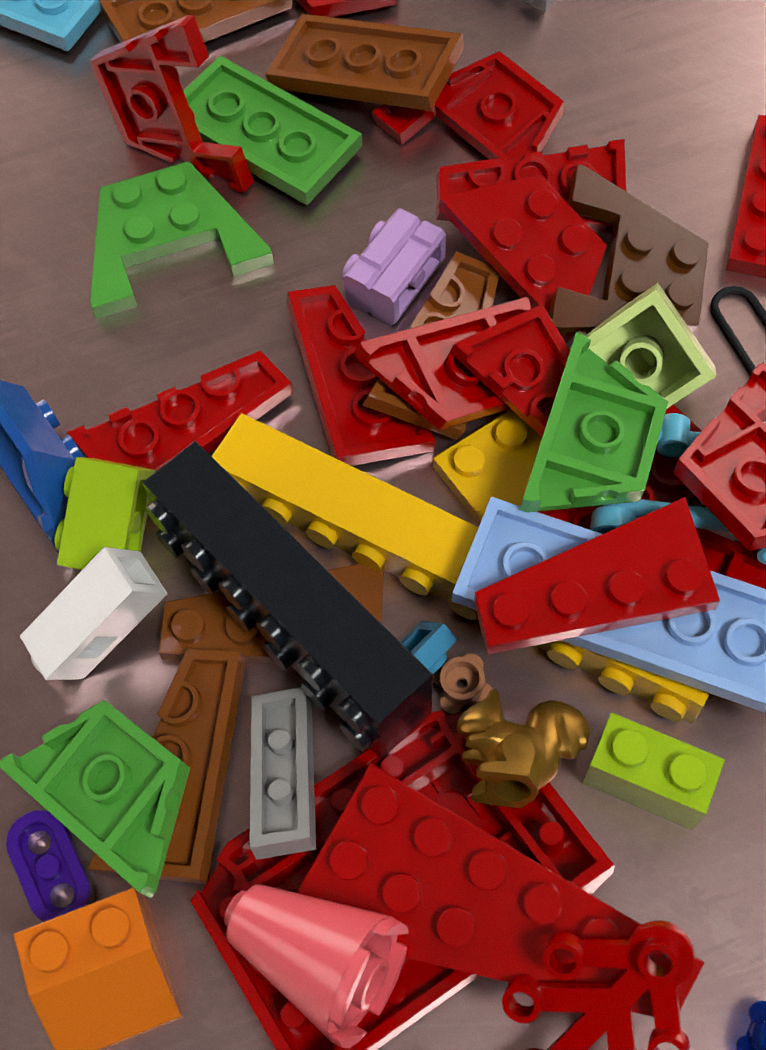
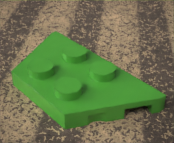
M578 332L575 334L519 509L521 511L537 512L638 502L645 491L668 401L651 387L636 381L632 372L617 360L611 365L605 362L589 349L591 340L584 334Z
M105 700L80 713L74 722L66 725L61 724L42 735L44 744L23 756L18 757L10 753L1 759L0 768L131 886L149 898L155 894L191 767Z

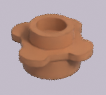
M468 653L464 656L454 657L433 673V683L438 685L442 696L440 708L446 714L460 713L462 708L479 703L486 699L490 690L493 689L491 685L485 682L484 662L478 655ZM459 680H465L467 686L459 688L456 683Z

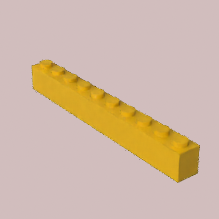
M240 414L212 457L281 525L285 526L287 523H290L304 530L307 536L318 545L325 548L336 546L352 554L353 559L357 563L363 564L377 572L384 565L385 571L399 577L400 582L412 592L419 595L431 593L447 601L448 606L460 616L471 620L477 619L476 610L452 602V592L479 527L247 415ZM561 640L535 645L547 651L548 657L558 665L572 670L579 667L599 677L598 681L608 690L620 695H629L631 693L651 703L650 706L653 711L672 721L679 722L685 720L693 724L710 694Z

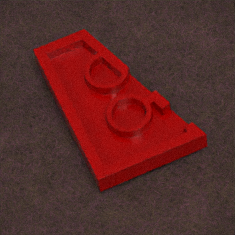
M543 304L454 343L450 353L543 437L570 349Z

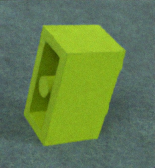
M76 457L75 464L68 470L64 483V494L68 498L65 519L61 520L55 534V548L59 551L57 565L83 570L104 547L141 552L147 519L145 507L150 502L142 482L155 473V470L96 458Z
M611 712L582 784L693 830L708 811L725 759Z

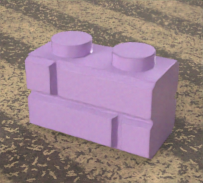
M401 208L396 210L387 222L379 221L370 234L367 248L360 256L353 254L344 266L342 280H344L345 299L348 304L365 313L370 312L374 318L390 326L395 325L445 259L446 234L444 230L425 220L421 222L417 216Z

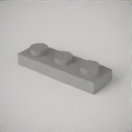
M302 687L251 696L250 849L257 860L316 850L312 700L306 695Z

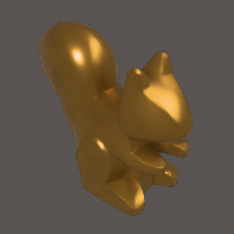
M497 689L490 690L486 699L467 709L458 719L457 731L465 738V746L472 748V750L463 752L462 761L477 765L476 776L483 779L473 787L472 800L478 803L520 809L533 801L538 795L539 789L549 783L557 774L561 758H576L580 750L587 748L590 728L582 713L564 702L548 700L539 703L529 712L525 725L516 724L504 720L499 692Z

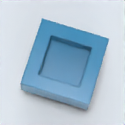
M420 621L400 642L433 674L445 663L447 659L446 652L458 639L444 623Z

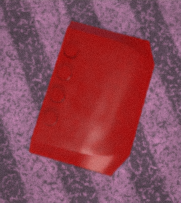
M440 710L432 712L384 758L381 759L370 748L314 785L316 850L257 860L250 849V828L227 842L216 859L219 863L202 892L200 893L197 889L190 902L276 1050H377L479 975L405 958L398 980L382 1012L377 1016L369 1010L357 1025L367 1031V1033L358 1043L348 1049L331 1042L228 942V926L224 923L226 910L235 895L242 890L247 892L256 884L297 893L370 764L375 765L590 894L614 872V863L550 782L540 788L536 798L521 809L474 802L472 800V789L483 779L476 776L477 765L462 761L463 752L472 750V748L465 746V738L457 731L458 719L463 713L445 715L444 711Z

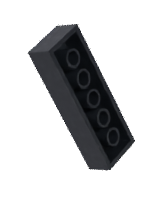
M196 441L142 482L150 501L145 510L159 528L155 534L161 544L173 557L177 558L183 554L194 565L190 569L191 573L209 594L212 595L218 590L230 602L226 608L242 629L249 632L254 627L266 639L267 642L263 644L265 651L282 670L286 671L290 666L295 669L305 680L301 687L306 695L321 710L324 711L330 706L344 720L340 727L347 738L359 750L364 752L370 747L381 759L384 758L432 713L433 674Z

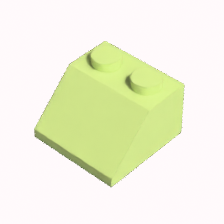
M658 283L617 310L585 335L591 340L590 350L609 365L617 360L632 372L636 381L651 387L668 401L667 408L716 377L715 365Z

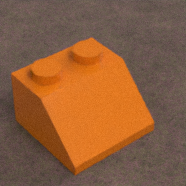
M134 887L13 934L29 998L54 1050H104L183 1018L149 900Z

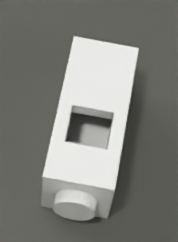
M104 547L20 635V638L31 654V661L34 667L44 676L45 680L84 679L168 593L140 551Z

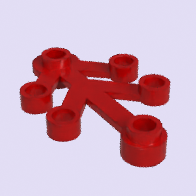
M663 920L651 921L638 926L633 931L629 940L579 939L571 933H557L550 938L543 954L544 967L552 977L564 981L574 979L580 974L583 966L625 970L611 984L538 982L530 976H517L507 985L502 997V1007L505 1014L511 1020L522 1024L533 1022L539 1016L540 1011L582 1013L547 1050H588L605 1032L607 1034L608 1050H636L632 1005L649 989L655 1029L650 1034L647 1050H659L657 1045L664 1042L675 1045L679 1050H690L689 1038L681 1028L677 987L686 982L692 974L695 963L694 947L689 937L678 926ZM566 949L573 954L576 961L568 964L562 963L554 955V950ZM652 951H662L670 957L672 962L667 965L657 964L651 961L647 954ZM517 992L525 993L531 997L534 1004L531 1006L521 1005L515 1000L513 994ZM529 1048V1049H526V1050H542V1049Z

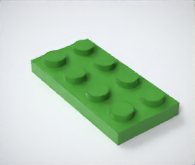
M221 55L184 90L189 107L194 112L195 122L203 142L241 146L252 174L305 205H308L363 146L362 133Z

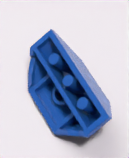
M0 380V467L56 550V530L61 520L65 519L68 498L64 494L65 478L68 470L74 466L75 458L83 457L70 435L63 439L59 438L54 429L60 426V423L44 399L35 403L24 386Z

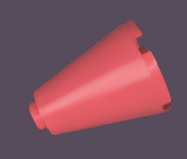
M256 884L247 892L242 890L237 893L230 902L224 917V923L228 926V942L331 1042L348 1049L358 1043L367 1033V1031L357 1026L369 1010L377 1016L382 1012L395 987L406 957L407 947L397 942V937L400 934H408V926L394 917L266 885Z

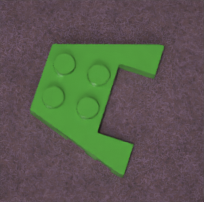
M189 161L100 187L90 304L96 319L137 307L138 305L125 270L127 267L209 242L220 241L233 277L274 265L272 251L263 239Z

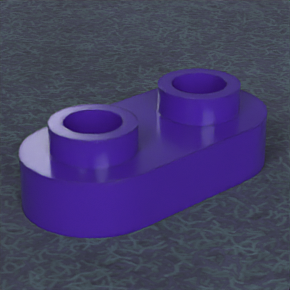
M31 811L18 818L8 832L6 848L34 915L45 922L94 903L95 892L93 883L69 829L48 811ZM42 836H50L51 844L49 849L42 854H35V842ZM64 888H73L74 897L72 902L66 907L58 908L56 904L58 893Z

